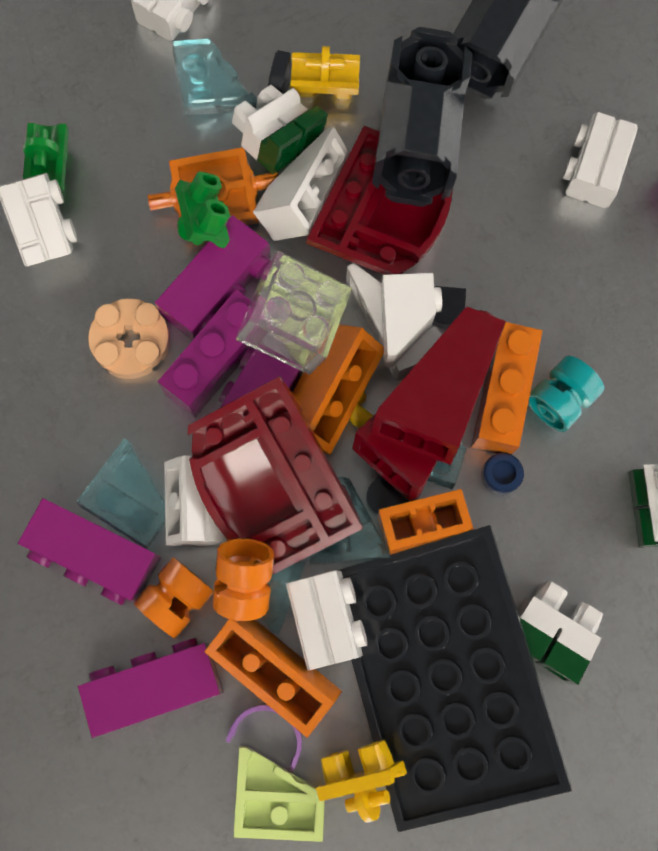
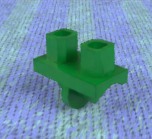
M36 123L27 124L26 140L23 143V153L25 154L23 179L47 173L50 181L57 180L61 192L64 193L69 136L67 124L59 123L53 126Z
M199 171L192 183L179 180L175 187L182 215L177 222L178 233L182 239L193 242L194 245H201L204 241H210L220 248H225L230 241L226 223L231 216L228 206L218 200L217 195L222 185L217 175Z

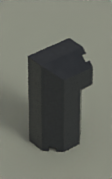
M472 0L453 32V35L458 38L456 45L463 52L465 46L472 52L471 74L466 90L483 99L493 98L496 92H502L500 98L509 97L563 0Z
M418 27L411 31L409 38L402 41L403 36L395 39L386 78L372 184L377 189H379L381 184L386 189L385 196L391 202L424 207L432 204V197L442 194L441 200L450 197L457 178L464 100L470 80L472 52L466 46L463 52L456 45L458 38L449 31Z

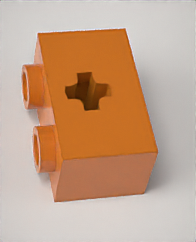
M462 489L379 509L378 523L387 555L474 530Z

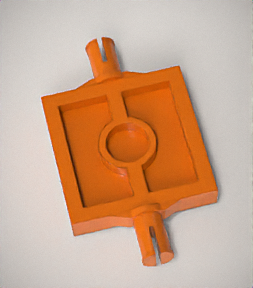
M243 147L169 160L172 176L170 191L148 194L147 197L151 211L174 207L180 218L182 215L175 187L179 180L192 183L197 172L201 171L217 175L220 178L222 188L217 197L219 201L228 206L230 216H235L246 226L258 224L260 222L253 213L256 208L257 191L266 190L278 177V173L254 176V172L248 165L246 152Z

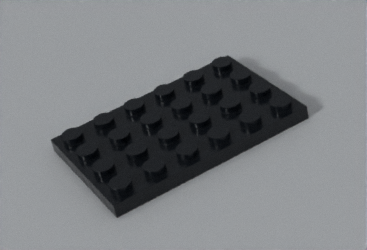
M491 525L337 570L342 572L343 579L350 577L356 596V603L350 604L354 621H362L366 633L367 646L361 647L363 656L351 661L373 742L385 740L393 762L403 760L407 771L406 775L396 777L393 784L385 786L390 794V805L398 832L572 791V784Z

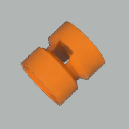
M233 539L220 544L217 548L215 568L217 579L214 582L213 609L219 615L235 621H251L266 615L269 610L271 587L267 583L272 578L274 563L272 548L265 543L252 539Z
M172 557L158 573L159 583L157 585H148L134 601V605L155 625L176 639L191 621L189 612L192 609L200 610L214 594V590L175 557Z

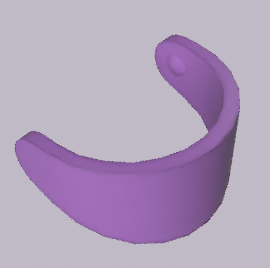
M266 703L248 708L234 721L226 742H231L241 720L249 714L258 711L276 712ZM292 726L297 739V749L294 757L291 759L288 771L293 773L302 750V733Z

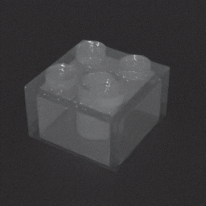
M277 251L262 273L236 340L310 375L329 354L352 288Z

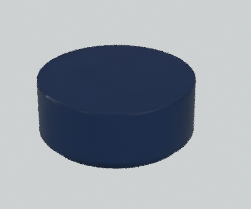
M497 453L491 456L481 470V479L484 486L490 492L497 495L512 493L521 485L524 478V469L521 462L515 456L508 453Z

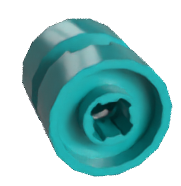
M567 355L549 372L550 380H541L531 390L528 405L549 427L559 432H566L581 417V408H589L604 393L605 387L599 375L588 364L575 356Z

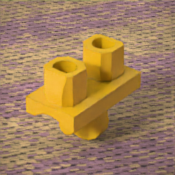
M322 46V53L292 52L290 87L298 92L299 97L313 98L314 95L319 93L333 94L337 99H350L352 95H359L360 55L330 54V46Z
M385 740L370 743L358 749L363 766L362 771L354 772L348 750L335 752L321 758L325 783L316 788L319 801L354 793V797L345 800L347 812L358 811L359 816L366 823L378 820L381 811L380 805L390 803V794L388 790L377 792L376 788L391 785L395 782L396 777L407 774L403 760L393 762Z

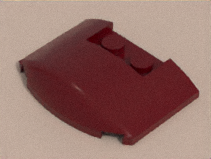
M364 125L306 239V244L384 275L403 274V272L422 260L437 241L449 214L453 190L451 196L441 200L442 194L432 197V204L424 207L391 202L385 196L386 189L381 184L379 189L372 184L379 131Z
M281 376L189 424L187 436L193 433L192 457L189 458L192 475L209 515L227 540L252 539L265 543L272 548L274 552L272 575L363 529L361 520L345 486L339 481L302 413V408Z

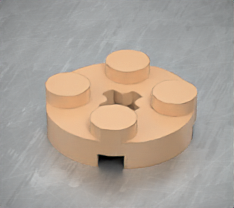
M121 299L111 304L102 305L97 309L95 319L89 329L88 341L91 353L101 367L116 377L135 379L148 375L154 371L152 368L158 365L161 359L162 361L165 359L170 348V332L166 321L156 306L138 299ZM133 330L135 334L140 335V339L134 340L132 347L127 348L125 343L120 340V337L126 331Z

